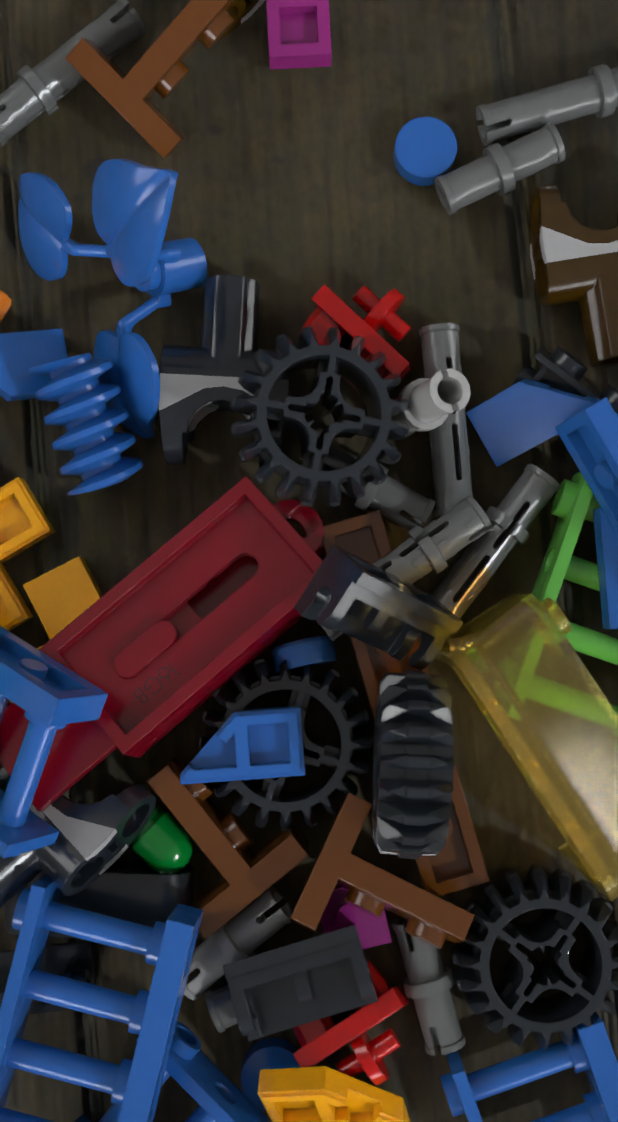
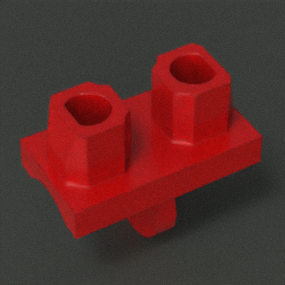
M325 284L311 298L317 308L309 316L302 329L304 327H312L316 333L318 345H323L325 335L331 327H337L341 334L340 343L346 336L352 341L356 336L365 339L363 352L359 356L367 362L374 354L378 352L385 353L386 361L377 370L382 379L390 374L397 373L401 376L402 380L411 370L409 367L410 363L377 333L383 327L399 342L411 329L395 313L405 299V296L398 289H392L380 299L366 285L362 286L352 300L368 313L364 320ZM344 378L357 392H359L350 381Z
M367 960L378 1001L355 1008L357 1012L340 1023L332 1015L293 1027L295 1035L302 1048L293 1053L300 1067L315 1066L350 1043L354 1052L336 1063L337 1070L353 1078L365 1071L370 1080L377 1086L387 1081L389 1073L383 1058L401 1047V1044L391 1028L373 1040L366 1031L410 1003L401 986L391 988L384 975L371 960Z

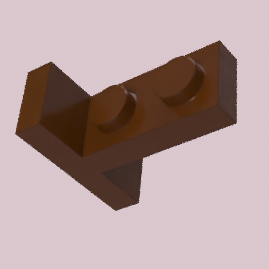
M190 0L127 75L93 41L83 37L65 59L163 158H166L172 154L186 137L150 99L156 92L163 99H166L190 72V69L183 61L200 42L209 50L234 22V19L227 11L235 3V0Z
M175 756L147 782L224 877L194 904L195 908L204 910L199 933L206 940L309 855V841L293 822L290 831L282 830L258 851L253 853L249 847L254 843V839L243 822L233 812L228 813L224 817L209 798L214 793L210 782L181 785L180 774L186 766Z
M348 793L291 915L290 921L314 933L337 884L348 890L344 901L377 918L381 917L385 908L409 920L404 931L429 945L442 949L445 939L453 943L463 942L475 916L474 914L350 854L372 804Z

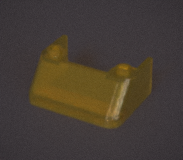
M531 593L510 594L460 627L456 634L452 632L435 659L452 666L565 838L566 843L559 847L564 857L598 891L612 902L618 898V715L565 637L572 629L559 606L549 597L540 602Z

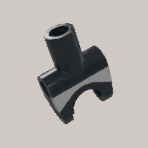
M215 275L205 278L200 346L164 345L162 348L159 375V415L162 445L167 464L185 465L188 442L193 441L195 430L204 418L214 412H235L230 408L233 396H254L238 383V378L243 370L254 371L263 375L253 361L255 353L259 350L257 349L260 284L256 280L238 275ZM266 350L279 360L275 350ZM290 374L274 385L269 394L270 399L284 401L289 396ZM241 414L246 419H250V415ZM267 419L270 433L277 446L282 450L286 428L277 426V421ZM259 455V468H260V467H262V466L265 464V461H264L263 458Z
M3 767L0 770V788L6 791L10 775ZM139 783L124 789L117 796L111 794L100 802L90 804L73 802L71 799V788L44 811H37L34 805L31 804L30 810L57 829L59 834L56 843L53 845L21 853L14 857L2 858L0 856V909L41 871H44L66 896L77 894L87 888L124 853L142 831L154 812L156 797L145 785Z

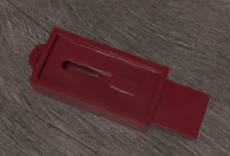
M245 476L39 649L44 654L108 693L98 720L67 724L63 729H57L32 801L37 811H44L116 748L123 755L140 758L303 617L294 607L323 562L318 556L325 539L323 522L313 508L302 507L299 500L296 499L281 500L272 505L252 481ZM291 520L299 524L307 536L302 538L288 522ZM11 703L6 708L0 724V763L10 776L29 724V720L24 716L25 710L15 703Z

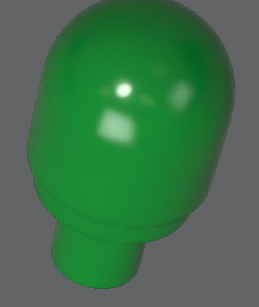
M160 807L154 810L145 827L131 843L133 846L132 850L152 870L160 874H174L184 869L190 862L194 851L193 839L169 811L165 813Z

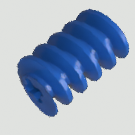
M91 353L56 360L28 369L31 375L47 376L51 379L49 383L35 393L37 400L58 402L59 405L58 408L43 418L45 425L66 427L67 432L51 443L53 450L74 453V458L60 467L59 471L61 475L81 476L82 482L66 493L67 495L91 492L120 483L143 467L142 459L121 456L123 451L135 443V435L132 433L114 432L113 429L127 419L129 416L127 409L112 408L106 405V402L121 392L120 384L99 382L98 377L114 366L112 359L92 357Z

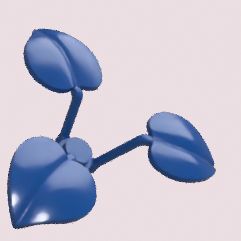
M126 158L109 159L98 167L92 187V216L99 236L107 245L80 244L69 238L73 215L70 203L57 183L42 173H24L19 177L18 228L25 257L30 267L38 276L47 281L62 279L67 272L68 254L72 256L111 258L113 269L123 284L136 287L139 291L147 292L151 295V299L117 322L116 332L108 329L98 333L93 357L112 359L114 364L112 368L98 377L99 382L120 384L121 392L106 402V405L112 408L127 409L129 416L121 423L133 433L142 438L150 439L156 437L153 432V424L160 401L159 368L148 343L139 334L131 331L137 322L156 309L170 306L172 302L171 293L200 288L207 276L206 257L202 247L195 239L188 237L163 241L178 173L170 169L147 166Z

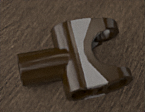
M555 184L536 186L530 205L529 229L530 258L538 299L542 306L579 301L590 367L618 365V212L617 226L607 230L590 229L581 225L571 215L567 203L561 201L560 192Z

